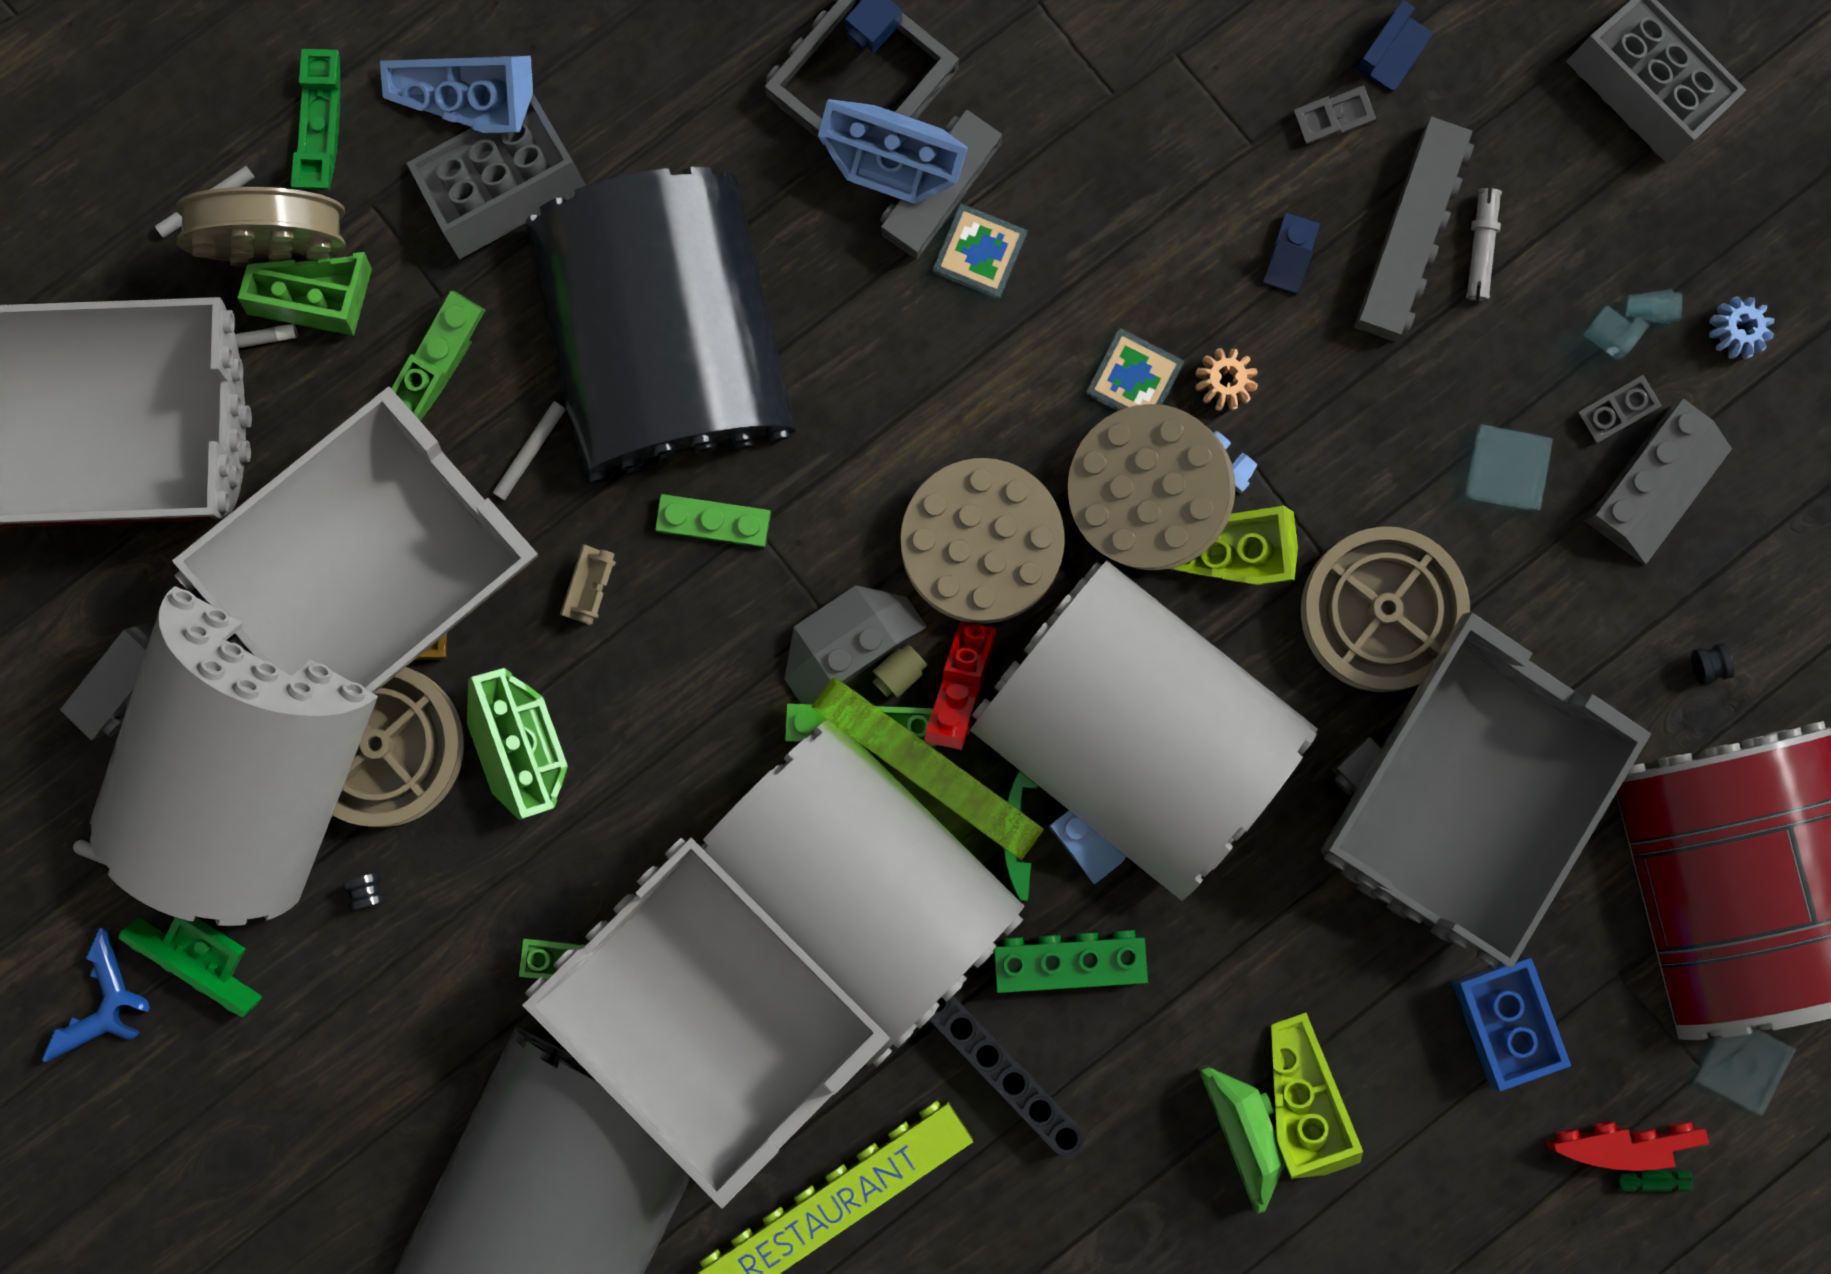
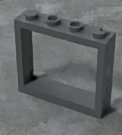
M835 0L836 4L829 12L824 10L816 17L812 24L813 30L804 40L801 37L793 44L788 53L790 57L782 67L776 65L765 79L767 83L765 85L767 98L818 139L822 119L784 87L859 0ZM902 13V23L897 29L937 61L935 66L895 111L898 114L917 119L959 70V58Z

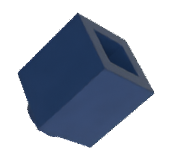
M861 0L845 18L846 31L848 32L846 36L859 49L863 50L866 47L874 54L902 23V9L891 0Z

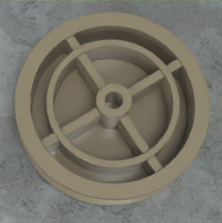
M229 187L192 193L182 197L176 203V211L182 216V232L176 237L177 246L195 257L228 261L231 266L247 267V264L295 260V262L318 260V258H329V256L338 255L345 249V240L340 236L339 221L345 216V208L340 202L320 194L274 187Z
M1143 404L1124 408L1111 414L1099 422L1082 440L1074 455L1069 471L1068 498L1072 515L1079 530L1086 540L1100 553L1116 562L1136 569L1165 570L1181 566L1196 559L1207 551L1222 534L1234 506L1235 476L1231 460L1223 444L1197 418L1174 407Z
M968 459L953 463L939 470L928 478L914 494L902 523V558L906 573L915 590L930 606L940 613L967 623L991 624L1002 622L1030 609L1050 588L1061 565L1064 552L1063 521L1056 502L1049 491L1036 477L1026 470L998 459Z
M1375 527L1356 532L1344 538L1318 560L1311 570L1303 589L1300 609L1301 623L1310 650L1331 675L1361 690L1395 692L1411 688L1422 682L1461 615L1470 612V599L1460 569L1440 545L1412 530L1399 527Z
M407 667L374 693L378 696L332 814L343 821L371 827H391L409 823L435 808L449 793L458 777L464 755V734L458 712L448 695L434 681Z

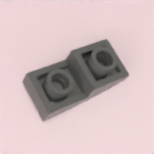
M1642 375L1578 413L1596 443H1599L1662 407L1646 378Z

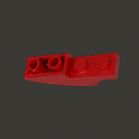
M960 621L944 668L943 682L926 729V743L962 750L966 735L970 733L974 717L971 715L977 709L995 639V627Z
M1608 1121L1592 1125L1593 1131L1579 1134L1578 1129L1556 1132V1139L1546 1141L1548 1149L1573 1160L1603 1168L1631 1171L1676 1167L1673 1151L1709 1144L1706 1129L1693 1126L1692 1121L1672 1123L1669 1125L1670 1131L1656 1133L1653 1128L1632 1132L1633 1138L1630 1137L1629 1129L1616 1126L1615 1121Z

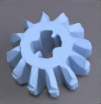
M1734 297L1730 300L1729 304L1722 303L1717 307L1719 315L1711 317L1709 322L1717 328L1709 333V337L1713 339L1719 338L1721 341L1717 344L1716 350L1721 351L1728 347V356L1732 359L1737 357L1739 353L1744 359H1749L1753 356L1754 351L1758 353L1766 349L1764 341H1769L1774 335L1772 331L1766 328L1774 323V318H1764L1763 313L1767 310V305H1762L1756 309L1754 297H1749L1744 303L1740 297ZM1738 323L1740 327L1745 326L1747 332L1743 329L1738 330L1736 324Z

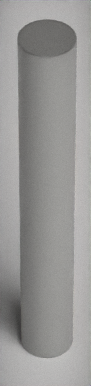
M245 166L211 189L242 187L255 177L250 169ZM175 212L155 225L160 235L165 238L182 226V216Z
M553 401L492 493L503 500L507 498L566 409Z

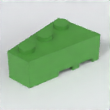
M365 252L353 253L351 257L331 259L329 256V258H318V260L295 262V260L247 264L238 300L247 315L354 336L372 268Z

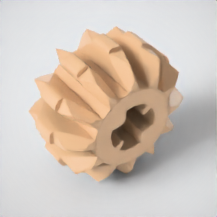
M1217 349L1215 360L1210 356H1205L1202 362L1206 368H1198L1195 373L1198 378L1204 380L1196 384V391L1208 390V393L1203 398V402L1207 404L1212 398L1217 399L1215 409L1221 411L1225 401H1227L1231 411L1238 408V400L1247 404L1251 399L1247 391H1255L1258 386L1257 383L1249 380L1257 375V369H1245V366L1250 361V357L1245 356L1239 362L1236 360L1237 349H1232L1228 358L1225 357L1222 349ZM1221 373H1223L1224 377L1227 373L1233 376L1232 387H1230V383L1226 387L1220 384Z

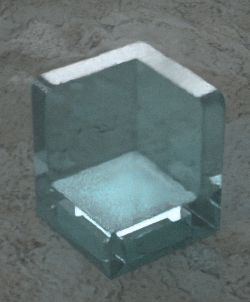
M1605 306L1583 335L1619 361L1630 352L1649 327V324L1639 316L1629 322L1611 307Z

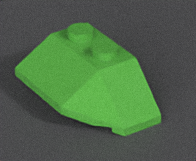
M502 668L469 678L467 725L492 794L513 815L521 820L555 808L556 798L561 789L568 765L543 697L524 682L511 676L512 673Z
M1206 1065L1198 1067L1252 1207L1257 1213L1264 1212L1285 1165L1277 1144V1131L1273 1129L1269 1115L1274 1114L1271 1102L1266 1092L1260 1094L1257 1088Z

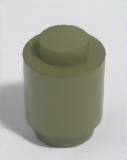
M909 644L902 649L898 647L872 671L876 676L872 683L886 698L891 694L898 698L923 675L921 671L927 664Z

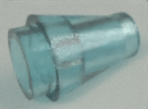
M1666 289L1638 295H1628L1627 317H1637L1670 325L1671 322H1680L1682 292H1673V289Z

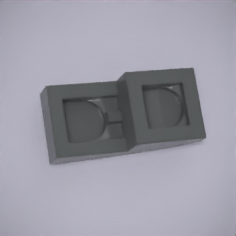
M1364 85L1329 99V96L1294 110L1307 145L1377 122Z

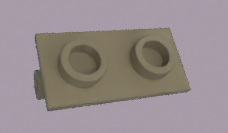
M582 545L560 615L588 625L593 623L594 618L598 619L599 615L597 613L604 594L601 591L603 585H607L612 566L616 564L613 561L614 553Z

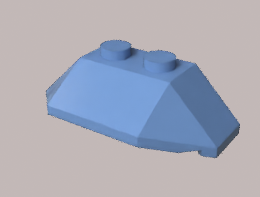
M831 99L827 100L818 133L819 139L823 145H826L831 157L846 180L913 204L957 184L968 149L967 146L942 128L875 105Z

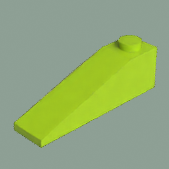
M1286 506L1233 513L1222 534L1207 551L1196 559L1181 566L1171 568V570L1253 585L1294 580L1298 552L1294 512Z
M1307 1013L1272 1024L1271 1039L1277 1144L1291 1179L1327 1175L1360 1163L1363 1155L1362 1147Z

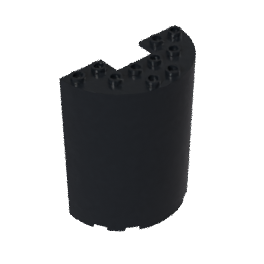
M689 167L683 171V175L670 173L669 168L623 175L575 189V195L572 199L554 198L539 207L541 214L538 217L537 215H530L527 218L525 227L582 480H588L589 484L601 483L610 480V474L624 471L626 476L647 471L646 466L654 464L653 458L657 457L658 462L676 459L679 457L678 452L693 449L694 453H703L715 449V443L723 442L725 448L732 446L733 451L745 450L754 446L753 441L768 438L769 443L789 439V433L796 432L740 185L735 175L728 171L720 172L719 176L712 175L711 168Z

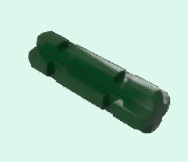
M1620 1170L1617 1172V1187L1623 1192H1636L1637 1189L1641 1192H1672V1189L1677 1192H1690L1693 1189V1176L1687 1170H1674L1673 1173L1668 1170H1639L1637 1173L1631 1170Z

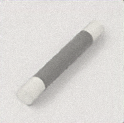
M288 324L235 334L239 349L297 338V329L295 324Z

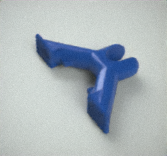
M108 927L98 929V933H96L94 942H92L90 951H88L86 959L92 961L94 965L90 976L98 979L103 994L99 1009L96 1013L82 1020L73 1017L66 1028L53 1030L52 1039H49L50 1043L48 1048H46L44 1057H42L44 1062L51 1061L106 1032L128 1040L134 1039L139 1034L138 1030L120 1021L119 1010L123 1005H129L149 1012V1003L145 998L125 989L109 938Z

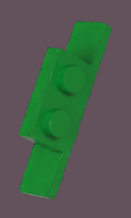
M196 916L193 922L175 917L167 934L143 919L137 918L121 930L118 936L121 941L128 944L134 951L142 953L159 964L165 971L178 976L192 985L195 990L206 994L223 1005L226 1010L240 1017L248 1014L262 998L260 994L232 977L246 948Z

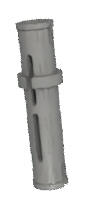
M1488 188L1478 190L1476 220L1472 221L1471 230L1474 231V240L1466 298L1476 301L1477 286H1481L1479 301L1490 300L1489 293L1496 233L1500 232L1501 223L1497 221L1502 191L1492 188L1491 202L1489 204L1487 203Z

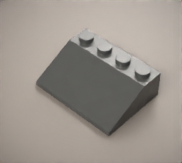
M1630 0L1597 29L1566 61L1576 71L1578 76L1583 78L1601 96L1602 100L1609 104L1627 125L1668 165L1746 91L1657 0Z
M534 94L529 103L520 132L482 133L470 128L407 162L434 217L459 260L524 225L530 215H537L538 217L541 214L539 207L546 202L559 197L569 200L574 197L575 189L586 186Z

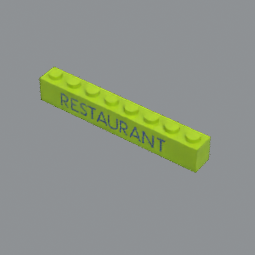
M936 1100L919 1112L922 1117L911 1126L905 1121L888 1133L889 1141L880 1147L872 1143L856 1155L859 1161L847 1169L842 1164L825 1176L828 1182L815 1190L811 1185L794 1197L795 1205L786 1211L780 1206L762 1219L765 1223L764 1226L755 1232L747 1228L731 1239L733 1247L722 1254L718 1249L708 1254L699 1261L702 1268L696 1274H780L973 1143V1138L949 1102L946 1101L940 1105L938 1100Z

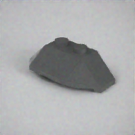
M855 585L794 626L784 679L801 704L813 705L925 630L927 626L906 596Z

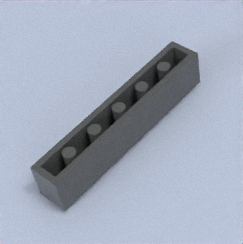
M1432 116L1424 126L1354 328L1396 342L1402 333H1409L1415 318V313L1410 312L1414 299L1420 300L1427 283V279L1422 278L1425 266H1432L1439 246L1433 243L1437 232H1444L1451 212L1445 210L1449 198H1456L1462 183V178L1457 177L1461 164H1468L1473 152L1474 145L1469 143L1472 130Z

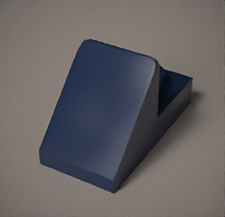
M1289 213L1284 214L1262 284L1298 294L1313 255L1312 249L1320 223Z

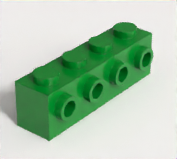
M1135 930L1113 931V939L1099 940L1098 933L1076 934V941L1061 942V935L1038 936L1039 943L1024 944L1023 937L1001 939V946H996L994 949L997 993L1148 983L1145 938L1136 937Z

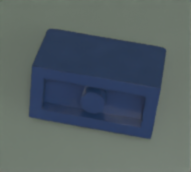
M1404 0L1357 68L1358 71L1390 92L1396 90L1433 35L1432 31L1410 18L1415 7Z

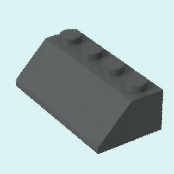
M1683 398L1668 409L1585 522L1640 563L1646 565L1732 450L1731 446L1715 422Z

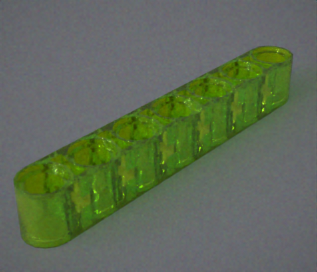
M835 677L831 679L811 708L824 718L829 719L846 734L1020 860H1023L1044 829Z

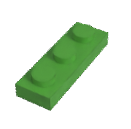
M661 494L655 530L660 533L765 548L771 511Z

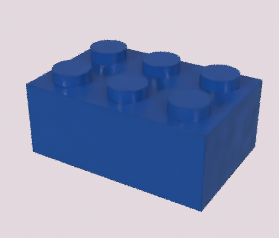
M1520 956L1513 968L1498 964L1496 969L1489 967L1451 981L1490 1088L1503 1091L1571 1066L1532 958Z

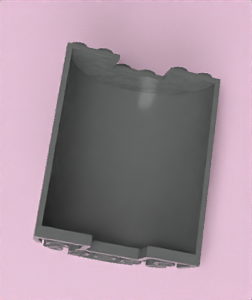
M1469 612L1462 614L1322 846L1321 852L1325 856V861L1342 870L1340 873L1342 876L1358 885L1357 889L1375 900L1378 898L1387 903L1386 908L1405 919L1407 917L1418 924L1424 922L1432 927L1430 932L1448 943L1452 942L1463 949L1468 947L1478 952L1475 957L1495 969L1499 963L1513 968L1651 733L1594 694L1572 690L1529 661L1533 654L1532 652L1474 613Z
M516 1026L393 1274H644L691 1177L569 1052Z

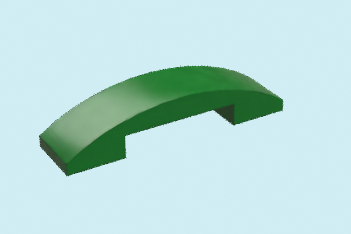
M301 49L299 84L302 88L298 150L293 153L291 188L294 190L329 191L334 173L339 134L340 56L338 50Z
M1019 770L1012 784L1005 808L1003 850L1006 868L1013 889L1019 900L1028 901L1031 863L1016 862L1022 788L1037 789L1038 785Z

